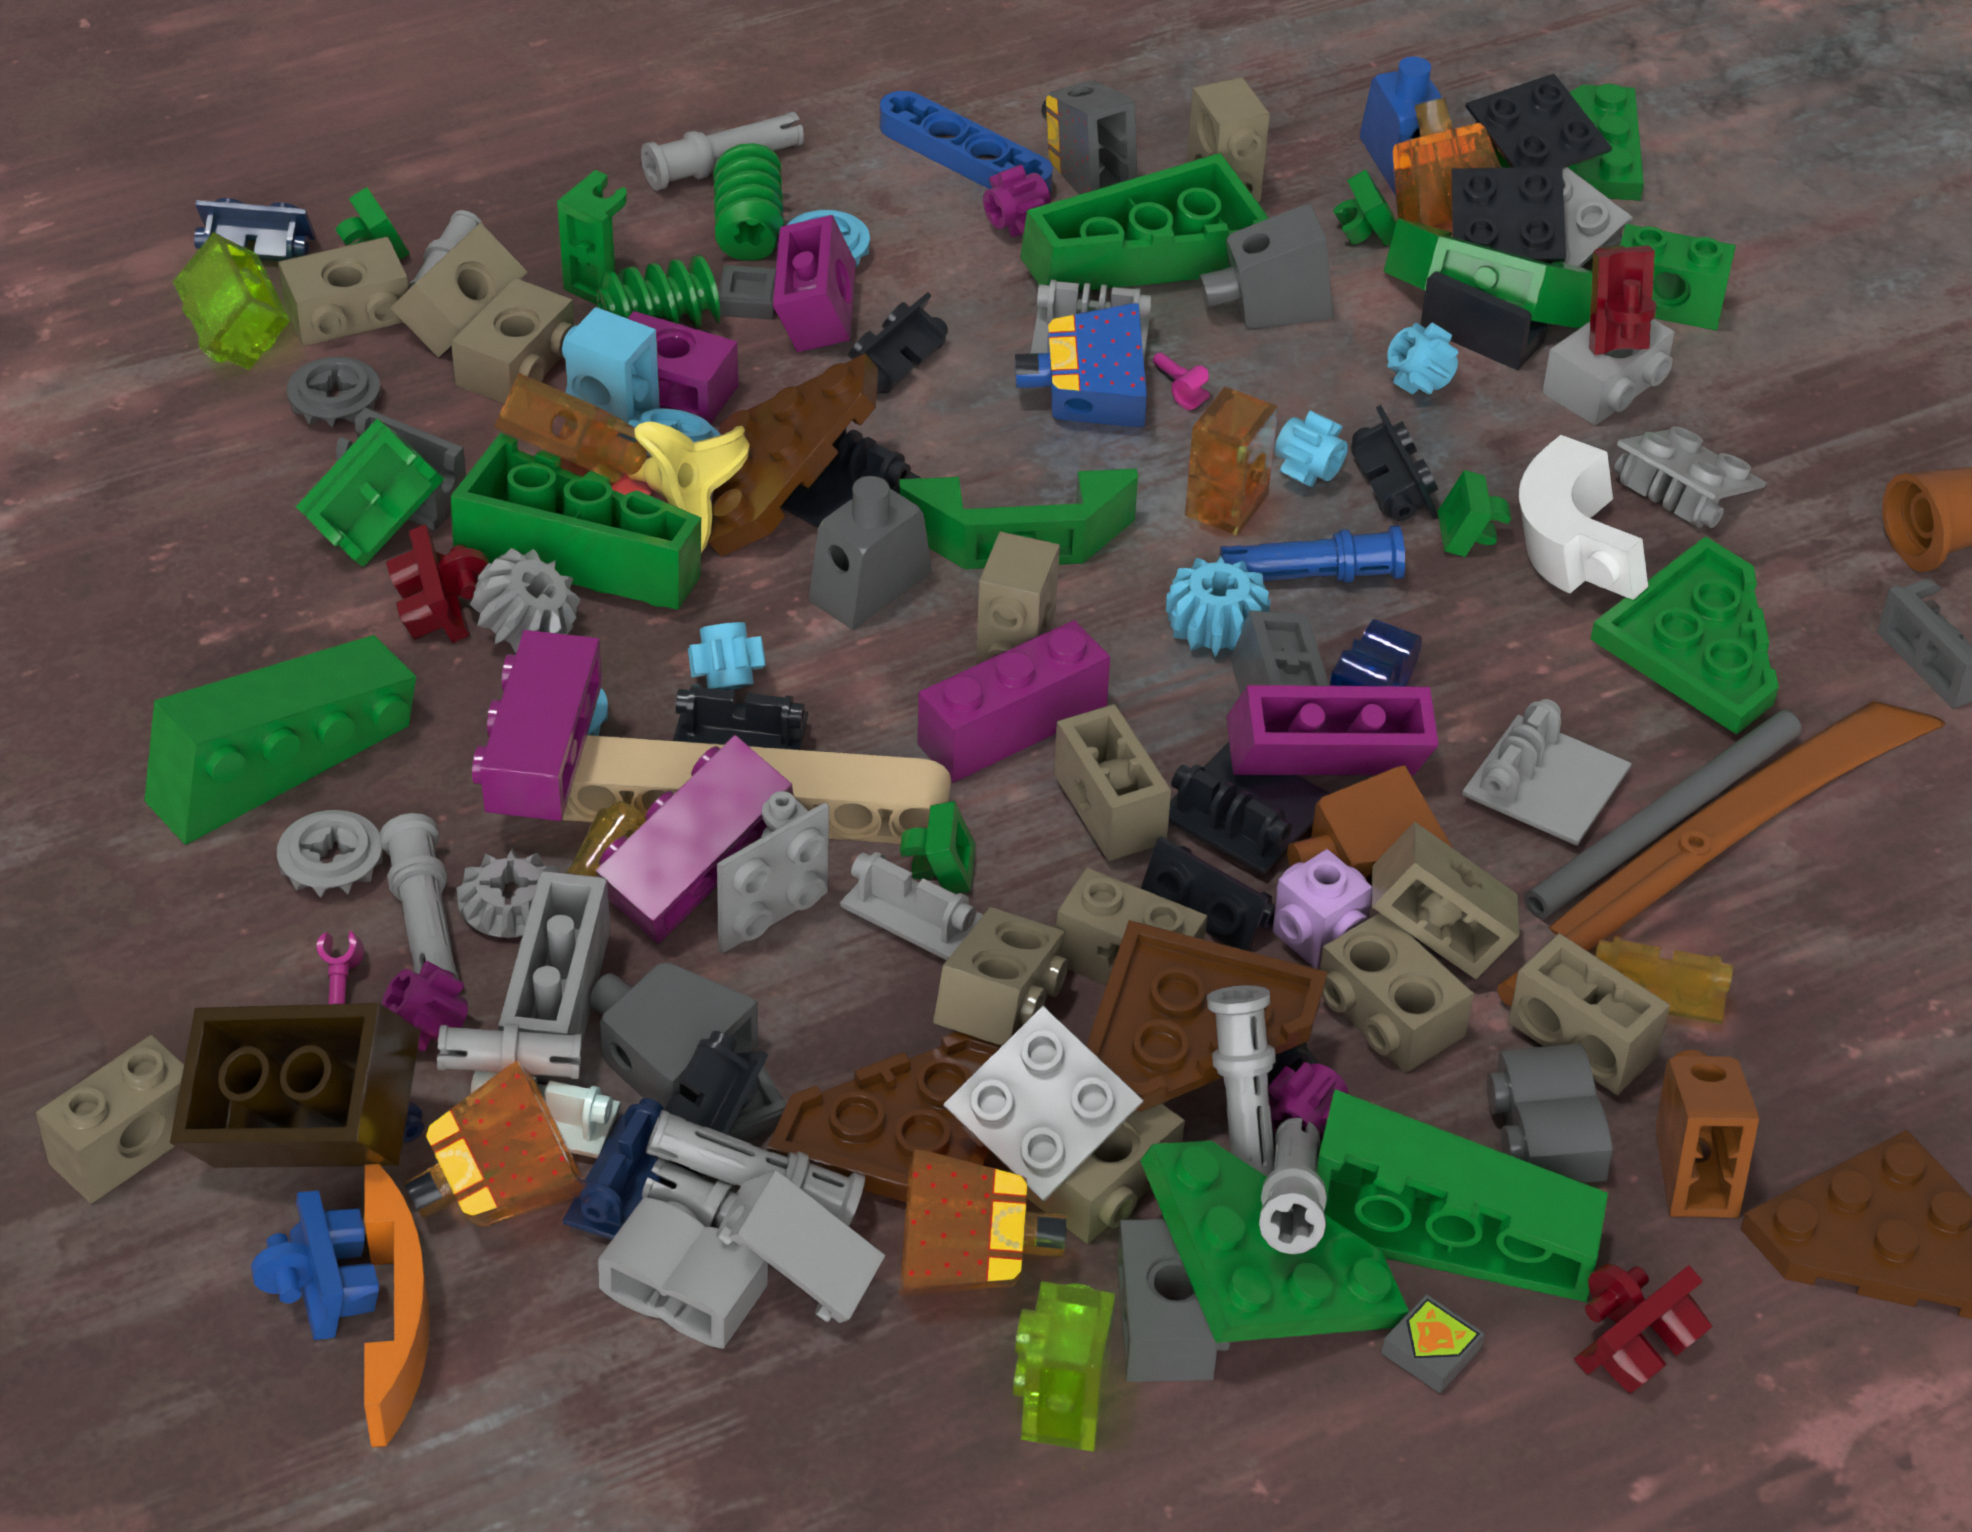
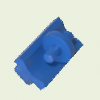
M319 1190L297 1192L296 1204L300 1221L290 1230L289 1241L286 1234L283 1233L273 1234L267 1238V1249L262 1250L251 1264L254 1285L261 1291L279 1294L280 1301L283 1303H293L299 1300L302 1291L313 1340L335 1338L339 1317L375 1311L379 1293L376 1271L371 1263L348 1266L337 1265L336 1259L362 1256L365 1238L360 1210H324Z

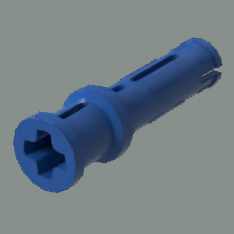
M1399 525L1390 526L1388 531L1383 533L1352 535L1349 529H1342L1338 533H1333L1332 539L1265 543L1248 546H1220L1219 556H1222L1224 563L1233 565L1240 561H1245L1247 571L1263 574V581L1335 576L1336 581H1341L1345 584L1352 583L1354 578L1358 576L1390 574L1393 580L1403 579L1405 574V547L1402 530Z

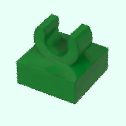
M1365 169L1347 180L1356 199L1341 202L1334 208L1333 212L1343 227L1341 228L1352 245L1366 240L1374 229L1386 247L1391 244L1397 220L1386 199Z
M368 187L348 198L360 218L351 217L345 219L335 228L346 246L388 237L399 261L410 254Z
M1463 470L1437 510L1444 551L1466 557L1475 542L1482 545H1495L1497 542L1495 524L1489 521L1497 520L1509 524L1512 519L1508 501L1501 497L1489 496L1485 476Z
M955 801L930 805L928 829L916 827L902 832L900 854L902 857L913 855L911 868L913 879L922 880L924 878L929 880L937 877L941 887L954 894L971 892L976 843Z

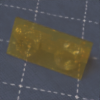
M1614 936L1612 942L1599 940L1595 957L1670 1004L1668 1015L1722 1025L1726 993L1730 989L1733 965L1721 963V956L1714 955L1709 957L1674 950L1672 960L1659 958L1661 947L1621 940V937Z

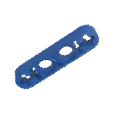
M896 91L885 95L881 99L879 128L888 138L988 189L993 188L989 177L1021 164L1025 170V175L1037 173L1043 178L1051 195L1053 166L1043 156L920 94L911 91ZM943 134L952 135L954 138L944 139L934 136ZM984 155L993 156L997 159L982 160L975 157Z

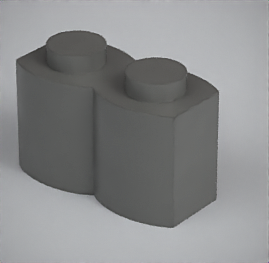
M1582 1044L1500 1051L1497 1072L1488 1073L1487 1098L1491 1113L1502 1114L1505 1126L1502 1127L1501 1131L1502 1153L1581 1183L1607 1181L1613 1150L1611 1136L1603 1107L1596 1096L1591 1066Z

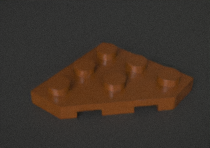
M866 353L846 363L834 364L823 374L796 387L784 388L773 398L748 410H739L720 423L719 433L721 435L732 431L736 426H743L745 429L744 435L750 444L748 458L742 468L713 491L712 526L708 543L721 557L770 535L785 518L786 515L779 508L795 488L800 484L802 487L809 489L839 453L832 444L850 422L853 421L855 424L862 425L876 408L878 368Z
M1129 920L1086 1047L1143 1099L1144 1102L1136 1109V1111L1142 1112L1224 1077L1218 1074L1217 1069L1213 1067L1212 1053L1219 1048L1215 1012L1210 1011L1207 1006V995L1222 988L1244 985L1268 989L1270 991V1005L1264 1008L1267 1044L1275 1048V1055L1310 1040L1328 972Z
M957 1031L941 1037L940 1047L908 1058L906 1053L902 1052L854 1070V1080L821 1092L818 1086L815 1085L794 1093L788 1100L767 1146V1151L785 1157L790 1152L796 1154L800 1151L809 1155V1163L846 1177H849L854 1172L865 1176L863 1191L954 1216L959 1212L961 1218L968 1219L983 1181L982 1175L986 1174L993 1153L985 1145L982 1147L978 1146L961 1128L963 1124L943 1104L1002 1046ZM928 1164L932 1166L930 1170L926 1168ZM917 1172L918 1177H913V1173ZM955 1172L956 1177H952L951 1173ZM931 1183H935V1188H931ZM964 1184L968 1185L967 1189L963 1188ZM946 1198L947 1203H942V1199ZM969 1200L972 1201L971 1206L967 1204Z
M1907 1129L1745 1212L1740 1230L1786 1280L1814 1285L1817 1277L1856 1285L1858 1286L1857 1295L1915 1307L1917 1300L1921 1299L1959 1307V1317L1972 1319V1197Z

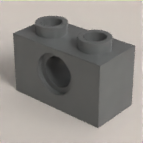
M1165 1219L1120 1220L1117 1274L1126 1382L1213 1380L1217 1351H1228L1230 1342H1215Z

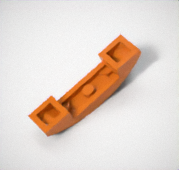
M369 1164L365 1165L364 1223L372 1265L394 1264V1341L364 1343V1407L371 1447H384L388 1445L400 1428L419 1388L429 1344L430 1316L422 1252L412 1214L398 1187L381 1165Z

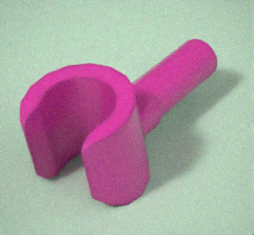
M1161 352L1154 356L1153 364L1174 379L1171 386L1172 395L1182 408L1193 410L1210 398L1209 391L1201 388L1209 380L1208 370L1204 366L1197 365L1187 370Z
M352 931L349 932L348 936L349 949L342 957H332L333 937L328 932L323 933L317 941L316 947L319 956L329 964L328 1004H345L346 980L348 979L349 970L359 965L363 959V942Z

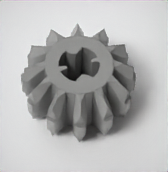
M511 548L506 554L495 559L492 564H487L480 573L470 605L480 612L477 626L489 628L496 634L495 644L505 640L511 644L516 653L523 630L567 635L573 628L572 623L576 619L575 613L581 599L570 591L573 578L561 576L555 570L556 560L546 564L540 560L534 549L525 555H521L518 551Z

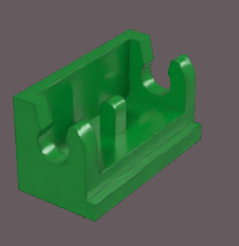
M594 170L557 200L563 290L597 305L596 293L597 289H600L602 274L610 270L615 273L612 217L627 203V189L625 187L616 190L611 197L603 198V191L608 185V175ZM626 268L620 270V273L617 275L621 284Z
M377 418L298 503L296 508L333 545H339L356 563L364 567L443 482L444 478L410 443Z

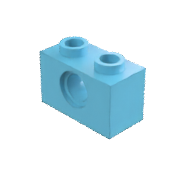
M595 307L578 326L575 325L568 331L563 341L562 355L566 360L567 374L565 398L569 403L570 428L630 452L634 446L627 439L617 436L619 433L629 436L627 434L628 426L618 422L615 418L613 420L612 417L601 411L599 412L592 405L590 406V404L588 405L581 400L601 408V410L603 409V411L605 410L623 420L626 424L631 417L651 409H660L656 329Z

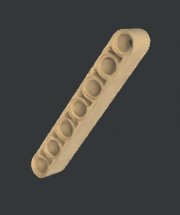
M587 735L562 820L642 826L646 822L645 816L649 808L662 794L668 791L676 793L692 777L691 772L698 759L710 748L718 746L721 749L724 745ZM750 747L792 783L795 799L808 811L823 803L829 806V839L901 844L902 832L916 827L928 829L930 805L949 802L951 789L950 773L944 766L935 761L919 758Z

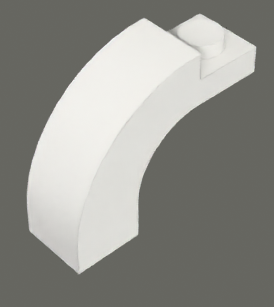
M1563 435L1552 441L1532 460L1520 482L1519 502L1529 559L1542 577L1565 592L1571 593L1584 581H1587L1633 600L1648 587L1643 539L1591 519V517L1613 500L1608 454L1604 450Z

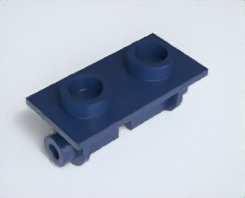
M219 198L215 202L196 200L195 203L205 227L196 228L194 245L196 249L204 250L207 256L245 258L248 240H256L254 249L256 259L284 261L308 255L309 240L315 241L316 234L306 209H299L289 203L277 202L272 203L270 206L250 205L232 198Z
M644 1098L640 1100L639 1104L630 1105L625 1115H621L564 1216L563 1224L613 1240L643 1199L642 1191L647 1178L662 1184L664 1179L651 1171L657 1159L646 1153L655 1123L661 1110H664L660 1103Z

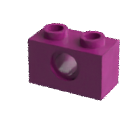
M833 214L780 227L773 307L797 352L850 341L856 261Z
M633 311L628 319L656 329L660 409H675L689 412L705 419L711 425L739 386L737 341Z

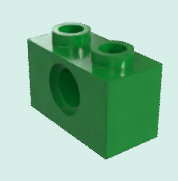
M1626 224L1620 246L1628 248L1649 245L1655 251L1652 300L1655 301L1657 307L1654 319L1717 331L1736 245L1718 242L1709 237H1693L1667 232L1652 226L1641 227Z

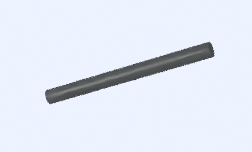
M1781 710L1527 891L1524 895V901L1528 910L1539 919H1546L1797 738L1801 734V724L1798 718L1788 710Z

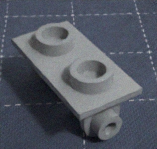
M862 852L858 855L853 863L851 875L858 878L859 881L840 902V907L945 960H948L983 916V914L976 911L975 907L969 905L968 896L962 893L956 895L924 878L917 882L912 879L911 872L887 861L885 855L879 852H874L872 855Z

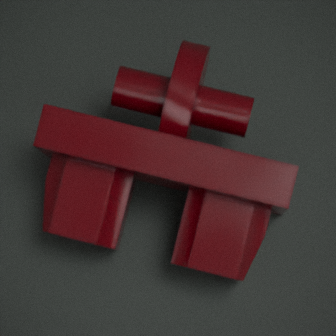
M1649 245L1628 248L1613 246L1597 248L1593 251L1589 349L1594 355L1605 354L1616 349H1649L1651 321L1656 317L1657 307L1655 301L1652 300L1655 251Z
M426 524L410 530L409 534L413 550L386 561L389 576L394 587L401 597L405 598L396 602L398 614L403 625L414 640L440 628L444 629L453 643L470 636L460 596L464 599H472L474 597L475 585L479 581L478 576L489 564L487 556L481 551L466 548L463 545L454 546L447 555L435 551L431 532Z
M1613 1264L1601 1265L1591 1273L1588 1279L1589 1290L1593 1300L1585 1306V1312L1596 1323L1601 1322L1606 1317L1617 1323L1573 1359L1587 1376L1602 1364L1608 1373L1631 1394L1667 1365L1641 1333L1649 1325L1675 1356L1713 1327L1699 1305L1689 1294L1703 1282L1702 1279L1688 1265L1645 1300L1641 1289L1649 1283V1278L1642 1268L1634 1266L1626 1272Z

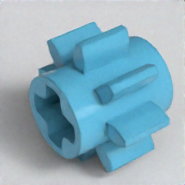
M1433 322L1427 328L1414 323L1412 327L1404 328L1398 332L1391 341L1387 353L1389 361L1387 367L1397 373L1393 383L1412 395L1418 389L1430 395L1433 390H1439L1446 386L1455 375L1458 366L1456 356L1458 350L1448 344L1452 334Z
M1312 410L1308 412L1305 421L1297 417L1288 420L1278 435L1274 450L1277 457L1285 460L1280 468V472L1309 487L1314 486L1317 477L1325 481H1330L1334 478L1342 467L1348 450L1347 442L1338 438L1343 428L1342 425Z
M745 622L723 623L700 628L701 644H692L688 648L691 677L706 676L707 688L732 690L753 686L752 670L763 669L766 666L762 636L748 638Z

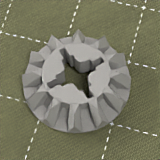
M325 810L306 815L291 824L279 839L277 860L280 873L290 878L296 891L312 887L321 898L329 888L339 887L348 894L353 882H371L373 868L383 863L380 833L368 819L349 811ZM334 842H338L341 854L335 855L332 862L322 863L320 858L326 857L328 851L333 849Z
M513 848L506 858L498 860L485 853L480 867L465 868L463 883L457 887L460 913L471 927L484 934L506 938L523 936L540 871L558 873L557 867L545 866L538 853L527 858H520ZM515 882V884H518L515 896L511 897V905H506L505 897H502L505 884Z

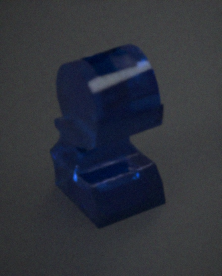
M1373 619L1367 626L1361 641L1354 639L1351 650H1343L1337 665L1332 671L1330 686L1406 687L1420 654L1422 637L1378 619Z

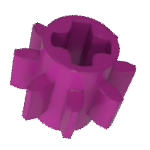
M1021 164L989 177L993 188L986 190L983 194V206L988 220L997 229L1008 227L1011 237L1024 233L1027 210L1051 203L1049 189L1043 178L1037 173L1025 175V170Z
M425 961L419 974L410 969L400 971L389 983L382 1000V1005L421 1030L418 1050L421 1052H425L430 1039L438 1042L441 1025L462 1028L468 1012L467 1000L458 995L463 989L464 983L453 978L452 973L429 961Z
M1304 1062L1297 1072L1285 1066L1268 1086V1091L1272 1095L1269 1100L1272 1130L1276 1133L1277 1128L1284 1121L1291 1118H1302L1301 1130L1306 1132V1127L1310 1121L1319 1131L1320 1139L1323 1140L1334 1090L1349 1094L1346 1083L1334 1070L1321 1064Z

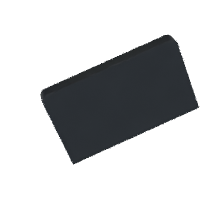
M1435 271L1427 278L1420 325L1427 328L1433 322L1452 334L1451 342L1517 371L1545 342L1548 326L1544 322L1532 321L1531 313L1528 310Z

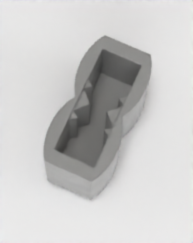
M643 1197L598 1259L599 1289L613 1300L635 1312L650 1317L662 1318L667 1324L682 1334L708 1346L725 1348L767 1287L768 1262L745 1244L738 1245L732 1241L729 1245H726L716 1237L718 1228L705 1227L699 1221L696 1214L685 1205L674 1201L664 1202Z

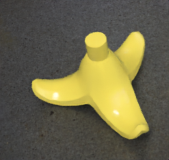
M649 421L641 423L634 428L635 438L652 456L649 459L641 457L631 458L627 464V475L631 480L647 482L648 486L667 500L669 504L701 517L702 554L711 534V493L736 474L748 458L750 444L744 435L745 429L743 426H736L726 434L693 442L688 436L670 426Z

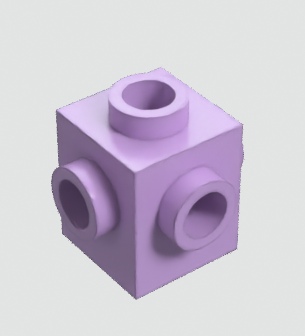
M1326 849L1306 863L1299 862L1292 865L1279 879L1272 932L1314 969L1320 970L1323 946L1369 919L1372 886L1367 883L1364 876L1357 869L1347 866Z

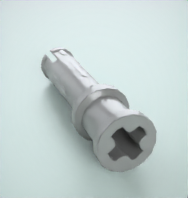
M791 111L785 115L706 136L702 132L693 130L686 132L681 140L657 145L653 141L643 144L641 148L642 167L649 185L654 190L659 191L667 188L668 183L690 176H694L698 180L708 177L713 172L718 158L727 149L739 144L755 143L767 146L772 151L791 146H800L804 141L802 124L792 127L791 124L798 122L800 119L795 112Z
M409 813L399 815L390 819L382 827L380 841L382 849L387 855H390L392 867L387 875L389 890L398 900L402 901L414 972L419 974L425 961H429L452 973L453 978L459 980L453 960L451 941L441 893L448 880L446 867L436 856L435 847L439 841L437 824L432 818L424 814Z
M1245 985L1222 988L1207 995V1006L1210 1011L1215 1012L1219 1049L1212 1053L1213 1067L1217 1069V1073L1224 1076L1231 1153L1268 1177L1274 1171V1144L1267 1072L1273 1069V1064L1276 1062L1275 1048L1267 1044L1264 1008L1270 1005V991L1264 987Z
M661 1110L646 1148V1153L649 1155H655L668 1161L671 1160L687 1166L689 1169L740 1187L744 1182L776 1169L847 1226L850 1225L864 1188L865 1176L854 1172L849 1177L811 1164L809 1163V1155L800 1151L796 1154L790 1152L787 1157L769 1152L708 1127H702L686 1121L684 1118L670 1114L665 1110Z
M1302 1118L1288 1119L1277 1128L1274 1138L1276 1147L1274 1171L1264 1181L1261 1193L1263 1205L1259 1218L1261 1235L1268 1245L1279 1252L1288 1254L1304 1253L1315 1247L1323 1237L1326 1226L1324 1209L1327 1193L1324 1182L1316 1173L1320 1144L1319 1131L1309 1121L1306 1132H1303L1301 1130Z

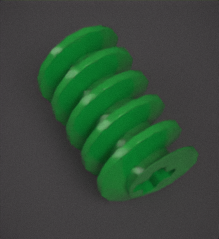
M755 143L739 144L727 149L718 158L713 169L715 240L720 249L730 257L742 261H757L771 255L776 247V241L779 239L780 227L784 226L781 161L777 154L767 146Z
M695 255L690 258L688 271L682 261L672 259L668 263L666 275L659 264L656 262L650 263L646 267L644 279L637 268L634 266L628 267L624 271L622 284L616 273L612 270L605 271L602 274L600 289L598 288L596 293L597 305L600 309L627 319L635 311L659 319L666 318L667 321L676 324L681 323L682 314H688L695 328H701L703 311L709 310L716 324L720 322V302L716 281L708 263L701 255Z

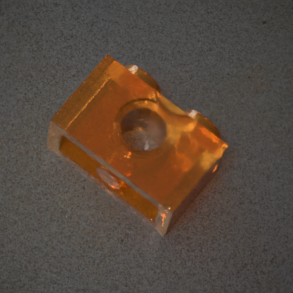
M1226 386L1223 387L1192 427L1185 516L1233 535H1239L1269 494L1278 412L1277 405Z

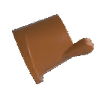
M1972 467L1895 475L1887 484L1882 502L1885 532L1893 549L1910 568L1918 572L1938 569L1945 561L1947 554L1972 546Z

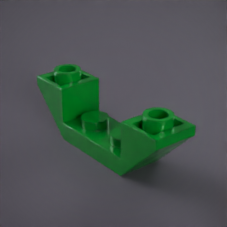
M1397 218L1383 272L1425 291L1427 278L1437 271L1528 310L1531 313L1532 321L1581 328L1590 322L1592 270L1562 262L1544 263L1451 237L1452 232Z
M1137 468L1078 471L1076 504L963 509L959 477L899 479V494L917 505L923 512L929 549L963 569L985 568L999 532L1060 544L1059 565L1083 564L1135 521L1138 472Z

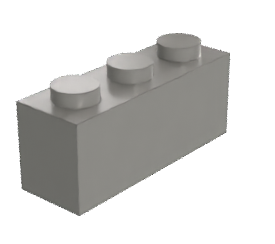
M540 871L498 1025L500 1031L504 1030V1024L519 1025V1032L562 1035L582 1034L583 1043L591 1011L589 996L599 980L611 932L607 878ZM523 1074L536 1077L537 1082L549 1083V1080L569 1085L573 1083L571 1077Z

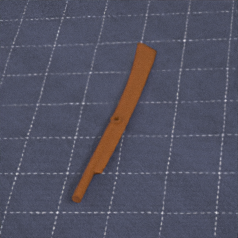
M1871 701L1773 761L1692 816L1615 873L1548 928L1555 935L1560 933L1586 951H1590L1686 880L1690 875L1704 868L1709 861L1789 806L1855 767L1906 742L1944 727L1946 723L1943 719L1930 714ZM1519 970L1497 986L1499 997L1509 1006H1512Z

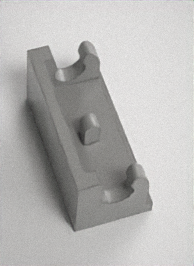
M776 1169L744 1182L736 1194L738 1195L722 1221L716 1237L726 1245H729L732 1241L738 1245L745 1244L817 1300L819 1303L815 1314L825 1322H828L831 1317L839 1323L849 1320L886 1255Z

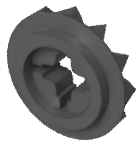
M326 357L311 361L297 369L287 383V396L293 414L304 415L308 424H315L321 420H326L332 428L339 420L345 419L355 423V417L364 408L374 411L375 400L381 397L380 380L375 370L360 360L349 357ZM334 385H339L340 392L338 396L329 397L330 392L334 391Z

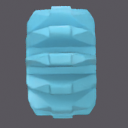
M1221 555L1215 563H1207L1200 558H1196L1191 568H1179L1176 577L1173 579V584L1170 586V592L1167 593L1165 611L1168 613V621L1171 622L1173 638L1187 639L1191 651L1203 646L1211 648L1215 657L1220 649L1228 648L1234 651L1249 611L1270 612L1271 601L1268 599L1269 591L1265 589L1263 584V574L1248 572L1245 561H1240L1233 565L1224 563Z

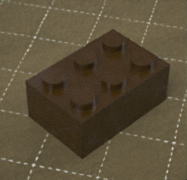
M381 1003L195 1008L170 1144L214 1168L364 1167L369 1164L399 1166L421 1030Z

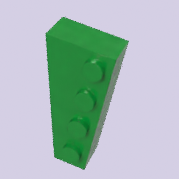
M1218 153L1027 210L1020 258L1038 285H1050L1051 280L1079 284L1078 292L1083 291L1085 283L1091 284L1090 290H1100L1101 285H1107V289L1112 287L1119 288L1198 280L1201 274L1229 267L1226 239L1231 233L1269 219V217L1223 155Z
M501 432L451 495L453 547L463 545L466 548L481 551L487 556L490 564L501 555L506 554L511 548L518 551L521 555H525L534 549L542 562L547 564L556 560L555 570L561 576L573 578L572 584L590 588L599 593H610L647 602L656 607H667L676 610L680 609L701 577V517L638 490L626 495L612 490L610 478L593 471H589L583 477L561 468V458L544 450H540L535 456L518 450V439Z
M371 635L154 700L144 801L184 845H187L408 727L417 676L375 635Z
M1336 1089L1334 1090L1316 1171L1324 1182L1327 1193L1324 1209L1325 1215L1382 1251L1385 1259L1587 1302L1589 1294L1588 1279L1591 1273L1594 1272L1597 1262L1608 1192Z

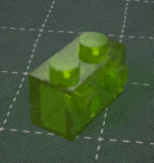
M215 232L210 235L173 280L184 304L182 310L192 321L199 336L198 344L200 348L217 362L225 363L228 360L250 370L261 355L274 345L277 336L290 322L258 254Z
M1041 1281L1036 1310L1022 1309L1015 1345V1353L1019 1354L1013 1384V1396L1024 1397L1021 1440L1094 1452L1108 1380L1115 1293L1094 1290L1083 1284L1061 1285Z

